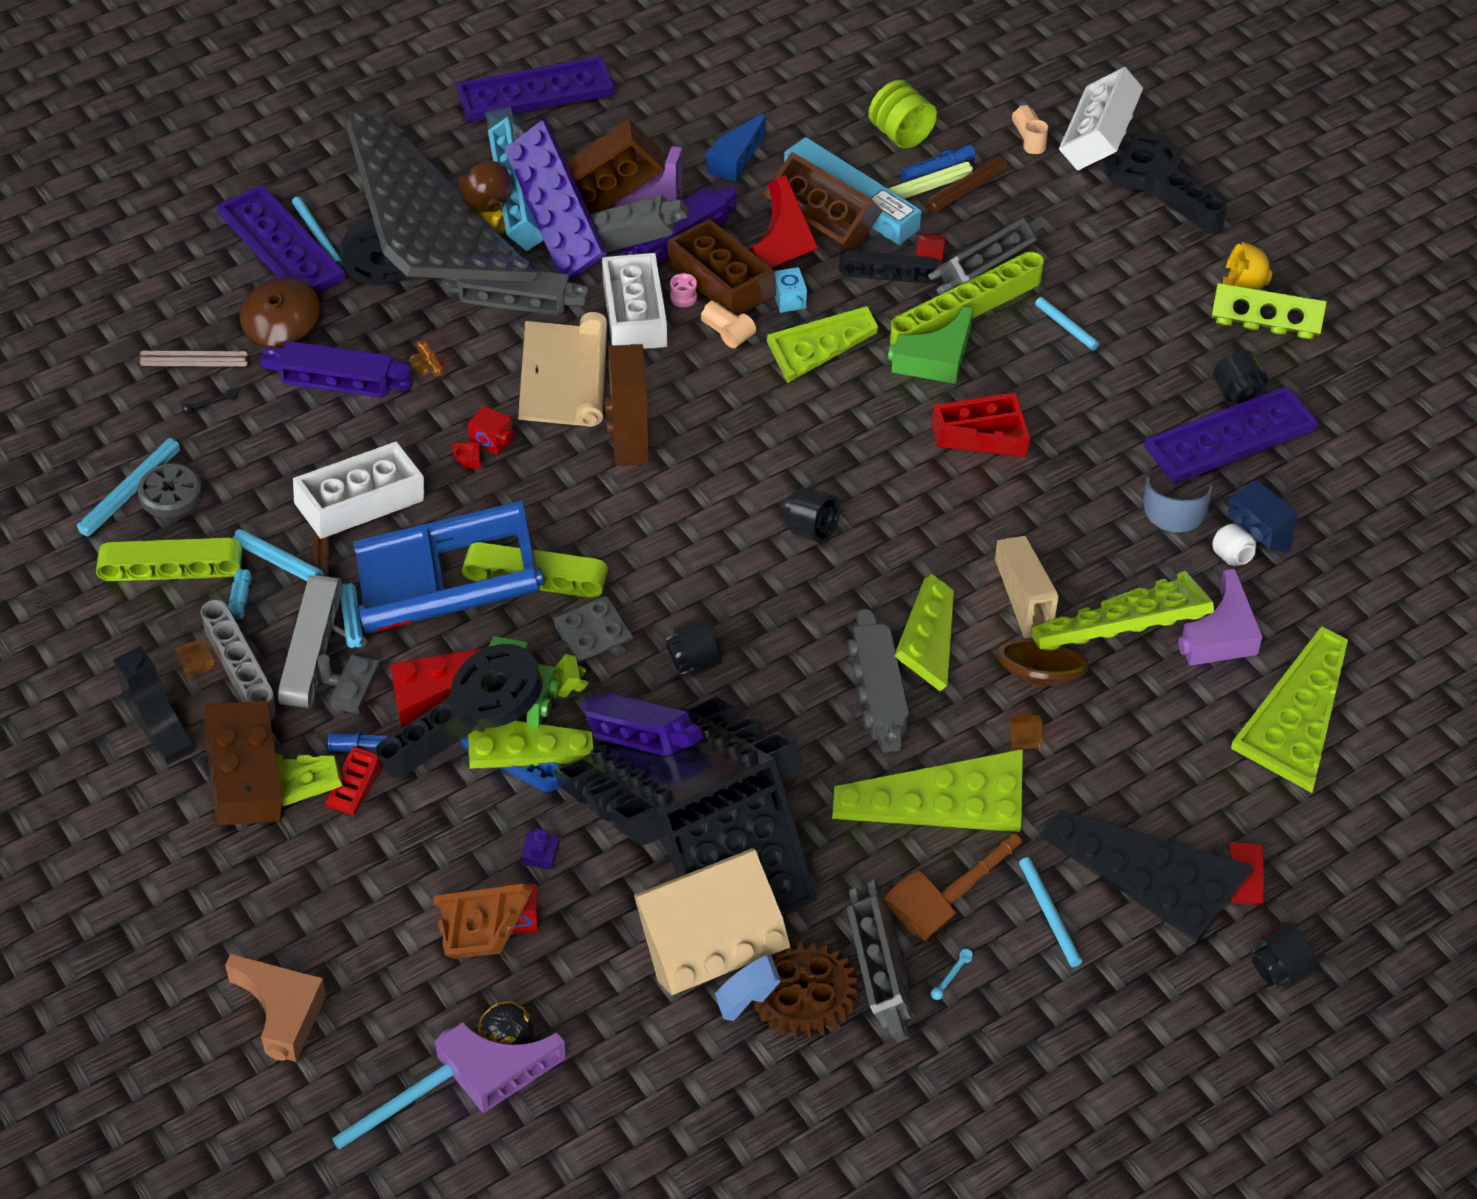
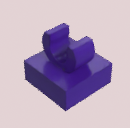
M535 829V832L528 831L521 855V864L553 869L560 845L559 837L549 835L547 830Z

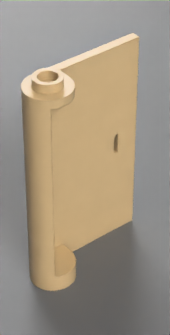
M597 312L586 313L580 319V326L525 321L518 420L588 427L602 422L607 319L604 315Z

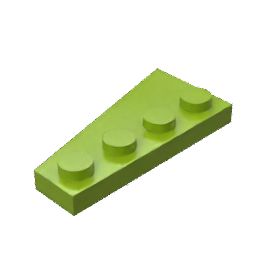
M931 573L923 581L894 656L937 690L941 691L948 684L954 590Z

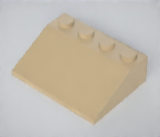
M754 848L634 895L657 980L671 995L748 965L765 955L770 956L790 947L782 915Z

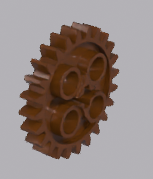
M799 942L797 950H792L789 947L785 949L786 953L784 954L780 952L775 953L773 961L781 981L763 1002L752 1000L755 1012H760L762 1022L769 1021L771 1030L780 1025L781 1035L783 1036L789 1030H793L794 1038H798L801 1031H805L809 1039L812 1037L813 1030H818L823 1036L825 1035L824 1027L829 1026L836 1030L837 1019L843 1022L847 1021L846 1012H854V1002L858 1001L857 990H859L855 968L849 966L848 958L840 959L839 950L829 954L828 945L823 946L821 950H816L815 942L811 943L809 949H804L802 942Z

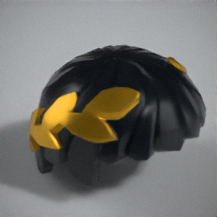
M506 1001L496 1003L483 1013L478 1024V1033L480 1037L496 1043L509 1045L528 1044L532 1037L533 1024L530 1014L522 1006Z

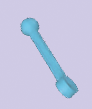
M961 950L958 962L942 983L932 989L931 996L933 999L940 1000L944 995V989L964 963L971 962L973 957L971 950Z

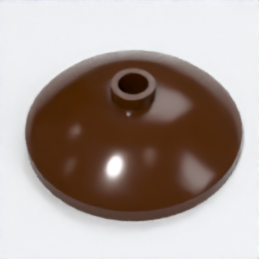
M288 277L271 279L257 286L246 297L240 310V323L244 333L253 343L265 348H283L285 341L299 343L312 333L320 318V301L313 288L299 279Z
M1033 639L1006 642L999 647L997 655L999 662L1006 670L1017 678L1039 688L1057 686L1074 681L1087 672L1089 664L1087 657L1072 647L1061 645L1054 650L1040 649Z

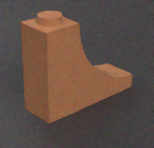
M230 954L225 964L229 982L251 992L266 1010V1022L261 1035L265 1054L276 1060L283 1061L287 1059L297 1062L326 997L323 978Z

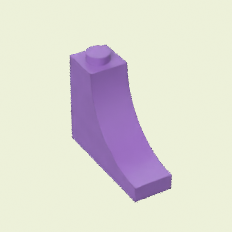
M671 146L664 165L665 170L616 201L615 207L662 195L666 200H682V147Z
M1235 569L1223 570L1219 588L1222 601L1214 610V613L1198 621L1184 624L1182 637L1178 639L1180 653L1182 655L1185 654L1189 666L1255 656L1259 653L1262 634Z
M462 1022L455 1028L445 1030L435 1040L437 1058L443 1065L447 1064L451 1068L455 1080L483 1114L566 1059L565 1043L557 1032L533 1043L509 1045L482 1038Z

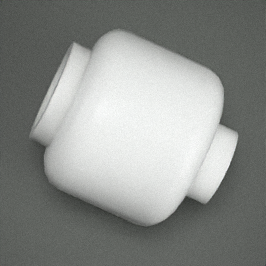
M1236 523L1220 528L1214 536L1212 543L1215 553L1225 563L1233 567L1247 564L1255 555L1256 540L1246 529Z

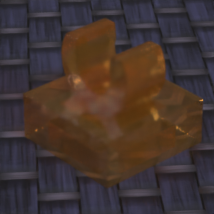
M425 338L415 344L420 354L411 356L409 361L419 376L425 375L429 369L435 377L445 372L438 357Z
M203 638L174 648L176 657L186 677L192 678L196 673L201 671L206 673L210 668L215 667L213 657Z
M1025 712L1014 714V718L1009 719V745L1012 751L1042 747V720L1039 715L1028 716Z

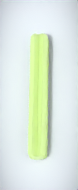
M963 162L887 189L906 199L956 182L973 172V167L969 162Z

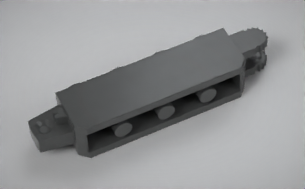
M662 195L593 213L590 216L606 252H611L671 236L674 222L687 218L689 208L682 200H666Z
M1025 217L936 267L937 270L928 276L930 280L942 277L944 284L936 289L940 295L969 281L1037 241L1034 232L1044 226L1039 218L1028 223Z
M535 270L537 275L534 282L443 278L441 280L442 289L447 292L459 293V299L463 303L557 316L564 313L566 305L584 306L588 297V288L570 283L568 274Z
M864 608L858 611L857 625L853 627V639L848 640L849 656L855 657L856 663H853L854 680H860L861 685L858 686L859 704H865L866 709L863 710V724L865 729L870 728L872 740H878L882 753L900 751L901 737L907 732L909 712L897 658L894 656L895 648L890 628L884 624H877L874 617L875 614L871 610Z
M873 880L868 882L870 897L863 899V895L857 887L849 891L852 904L847 906V911L870 1008L875 1017L880 1021L881 1026L884 1029L888 1028L891 1037L895 1038V1041L899 1043L910 1039L907 1020L916 1017L891 911L883 900L880 886L877 881Z

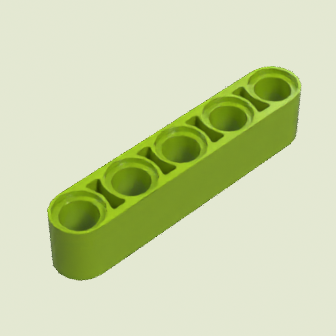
M233 538L107 542L99 547L96 574L105 581L233 577L235 572L241 569L243 546L241 542Z
M475 542L469 546L462 567L463 575L469 580L476 582L524 570L520 548ZM533 550L536 568L541 567L545 583L540 585V591L596 598L602 594L608 573V566L605 562L595 558Z

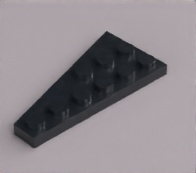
M1060 810L1042 832L1043 839L1196 943H1199L1255 870V866L1064 810Z

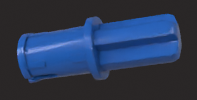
M358 731L356 734L330 733L328 737L329 752H350L353 747H357L376 754L377 745L388 736L363 735L361 731Z

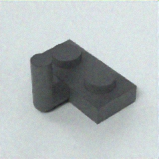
M326 654L320 655L317 660L321 681L325 684L336 686L329 700L330 707L360 714L380 671V662L351 655L342 675L332 673L329 656Z

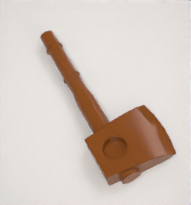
M1012 834L982 861H978L977 865L969 872L959 877L941 893L924 874L916 871L898 882L883 900L894 914L905 923L907 930L912 935H918L926 941L956 914L951 905L968 892L985 874H989V871L1007 855H1011L1012 851L1022 843L1021 838L1017 834Z

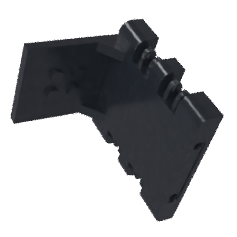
M714 697L690 709H680L688 712L692 724L700 726L703 734L702 740L696 741L694 745L688 748H682L674 754L662 756L612 743L608 746L595 747L590 751V754L554 770L557 782L563 791L580 803L588 804L589 808L602 819L613 821L616 829L637 844L646 845L659 839L672 860L677 878L754 848L782 917L817 900L782 781L793 777L800 770L802 758L798 744L778 731L765 737L761 721L752 716L738 721L734 706L718 697Z

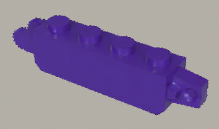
M726 186L716 192L711 189H701L683 200L684 204L689 208L688 217L674 222L671 236L627 247L619 256L655 253L657 264L662 263L668 258L667 240L709 218L720 227L727 222L728 215L736 210V201H734L736 189Z
M285 341L283 348H265L260 359L263 368L279 371L281 380L287 385L382 398L388 395L389 390L406 391L411 389L413 384L410 378V365L394 362L393 356Z
M610 693L604 697L590 696L581 700L582 709L586 710L588 716L586 718L587 725L592 728L593 736L596 739L662 756L674 754L678 750L688 748L694 745L696 741L703 739L700 726L692 724V720L686 711Z

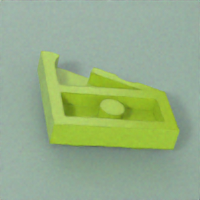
M275 754L283 806L343 786L339 765L335 756L312 757L310 755H298L296 760L284 759L281 754Z

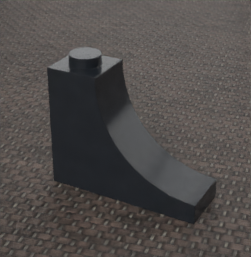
M142 646L113 659L125 705L164 762L169 765L194 752L193 743L185 733L167 699L156 667Z

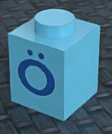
M799 267L775 271L776 296L774 297L780 313L806 309L807 288Z

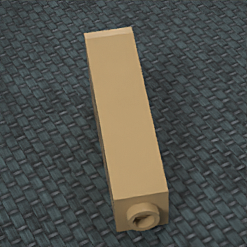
M1026 536L997 540L996 564L1024 639L1032 638L1031 627L1055 619L1058 603L1057 591Z

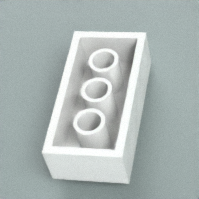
M1126 67L1089 84L1084 90L1059 147V150L1077 171L1117 152L1121 140L1126 134V128L1133 117L1132 114L1143 90V87Z
M655 253L602 257L603 286L612 345L643 344V349L667 347V321Z
M397 442L293 478L294 504L320 539L424 501V476Z

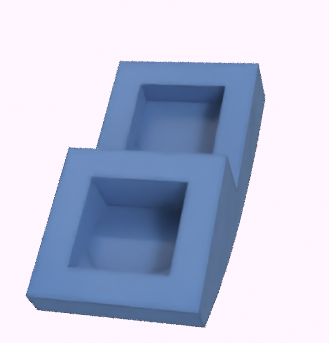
M765 955L750 963L733 975L715 993L723 1019L735 1021L752 1000L763 1002L780 983L781 980L772 956Z

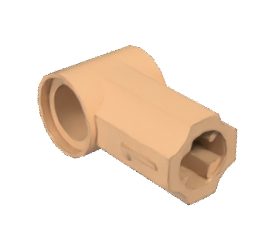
M1028 105L1019 106L1013 112L1012 120L1024 139V150L1031 154L1043 153L1047 144L1048 125L1044 121L1039 120L1034 110L1030 109Z
M710 301L705 305L701 313V321L719 332L724 343L731 348H736L756 333V326L748 315L740 314L737 316L718 302Z

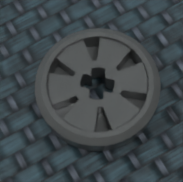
M177 463L163 464L152 468L140 479L137 489L140 504L144 510L154 516L163 518L177 517L190 512L198 505L203 494L201 480L197 472L186 465Z

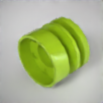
M895 80L886 84L875 95L869 107L868 117L871 123L878 127L881 132L885 133L898 147L907 149L918 145L929 135L935 125L937 111L935 106L925 97L919 95L918 91L913 89L910 84L903 80Z

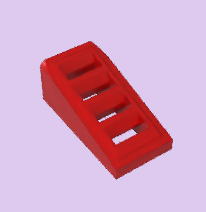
M357 747L352 748L340 771L343 786L331 790L325 803L326 807L351 816L356 814L382 771L381 762L376 754ZM353 774L363 776V778L353 776ZM348 784L357 787L358 789L355 790L347 787L346 785ZM342 794L353 798V800L351 802L346 799L340 798V795Z

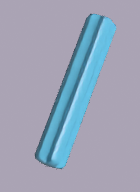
M352 583L348 585L342 584L340 598L347 646L359 648L363 644L356 587Z

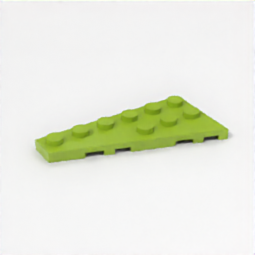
M1186 571L1177 574V579L1167 582L1166 579H1161L1155 582V587L1152 589L1137 588L1101 602V608L1090 610V608L1085 607L1078 610V615L1074 618L1061 616L1031 627L1032 638L1040 649L1054 650L1064 644H1083L1092 638H1111L1121 632H1139L1147 629L1149 626L1158 624L1167 626L1174 624L1177 620L1187 618L1193 620L1201 619L1206 614L1214 613L1213 601Z
M1321 626L1233 740L1231 749L1312 793L1348 640Z

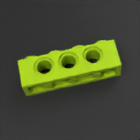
M1218 283L1211 318L1216 319V323L1220 325L1232 326L1233 322L1243 323V328L1249 330H1259L1261 326L1271 328L1270 333L1286 335L1287 331L1298 333V338L1313 340L1314 336L1321 334L1327 301ZM1238 301H1243L1248 305L1249 311L1244 315H1239L1234 312L1233 305ZM1264 306H1271L1275 309L1276 315L1272 319H1264L1260 314V309ZM1290 311H1299L1303 316L1302 322L1299 324L1289 322L1287 314Z

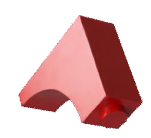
M786 175L776 178L768 184L772 197L770 225L762 239L755 246L748 249L772 269L807 255L818 248Z

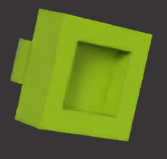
M565 654L555 666V680H559L557 696L566 698L572 690L582 692L588 685V681L581 680V677L586 673V669L578 666L576 656Z

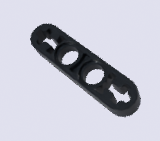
M849 250L843 252L839 259V271L848 277L934 284L942 278L940 276L937 279L930 280L928 276L932 273L928 271L929 269L934 272L937 270L936 267L942 265L940 260L933 257ZM880 263L884 267L881 269H875L871 266V264ZM905 265L910 267V270L901 271L897 267Z

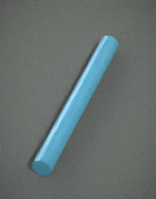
M295 197L292 200V204L319 245L342 267L341 257L302 198Z
M1023 858L1020 860L1019 865L1070 966L1076 967L1080 965L1082 959L1031 858Z
M447 1064L443 1065L333 1137L332 1139L339 1150L453 1076L451 1068Z

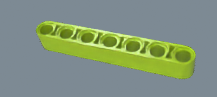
M1035 252L1024 253L896 316L891 322L890 345L896 344L898 334L922 335L946 327L956 319L962 306L973 308V319L1037 287L1042 280L1043 257Z

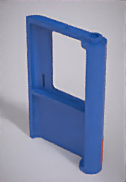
M523 501L353 542L357 557L363 603L359 605V613L366 634L540 592V585L545 584L541 567L536 568ZM512 535L518 536L524 566L523 571L444 590L440 555L443 552L467 547L475 542L483 543Z

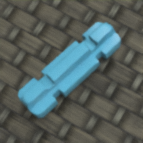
M238 569L234 575L235 581L232 585L230 603L228 604V609L234 620L240 621L244 617L245 609L243 608L246 607L250 589L248 587L252 579L251 572L247 569Z

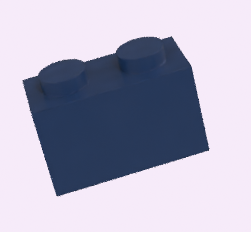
M1257 479L1231 496L1228 515L1236 524L1241 525L1256 541L1261 542L1268 549L1282 553L1290 551L1298 516L1295 510Z

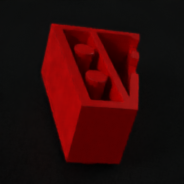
M1016 392L937 404L933 407L931 427L937 447L1026 457L1030 437Z
M481 649L390 664L401 728L445 701L450 695L451 684L458 669L467 659Z

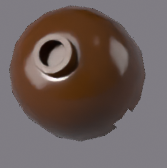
M497 161L483 162L470 168L471 174L466 178L462 175L458 183L459 191L466 204L478 212H496L511 197L513 185L508 169L504 164L499 166Z

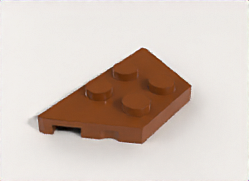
M523 883L434 896V906L440 908L442 919L438 921V926L443 935L442 944L445 956L458 959L501 954L532 892V887Z

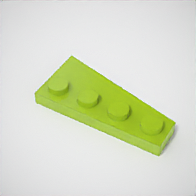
M868 306L768 334L767 343L787 383L873 336L877 333L878 326Z
M514 721L495 728H485L483 733L473 730L472 733L468 734L470 769L519 767L531 764L539 766V763L556 762L558 765L568 764L590 754V751L593 749L592 732L540 724L539 728L527 726V722Z

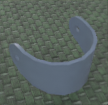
M1146 476L1143 496L1144 512L1152 523L1163 530L1187 532L1195 529L1206 519L1211 500L1212 484H1209L1207 495L1201 498L1178 500L1157 493L1150 485L1149 476Z

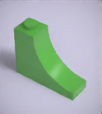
M962 306L956 319L938 331L922 335L898 334L896 344L890 345L888 360L892 361V373L956 384L971 331L973 308Z

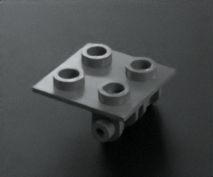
M607 596L553 619L578 662L608 649L610 653L621 656L626 651V641L633 639V636Z

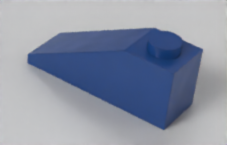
M760 114L716 140L712 148H708L705 156V162L708 163V174L735 182L738 180L765 136L766 115Z

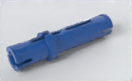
M970 144L952 151L945 150L941 155L901 168V179L903 182H907L963 162L975 160V151Z

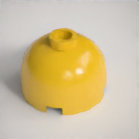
M1242 242V245L1237 244L1226 263L1225 268L1230 269L1228 277L1223 276V284L1262 290L1265 285L1267 286L1272 278V270H1270V262L1267 255L1254 245Z

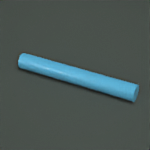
M1043 297L1037 299L1035 305L1088 348L1093 351L1099 346V342L1046 299Z

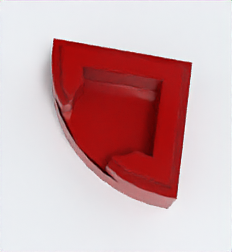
M480 442L452 443L453 455L460 464L472 469H481Z

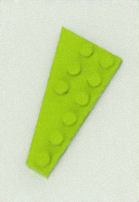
M1023 749L834 786L832 819L1020 832Z

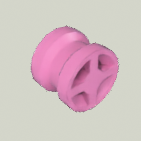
M682 273L675 275L671 279V302L678 307L693 305L697 300V281L695 277Z

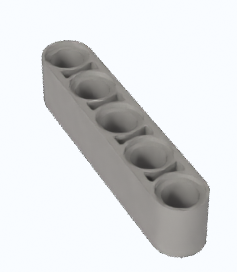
M310 575L307 580L279 685L278 702L280 705L311 708L320 678L317 659L320 655L326 654L341 597V578Z
M220 600L206 602L201 608L205 634L241 702L267 700L270 721L273 720L277 711L272 688L230 610Z

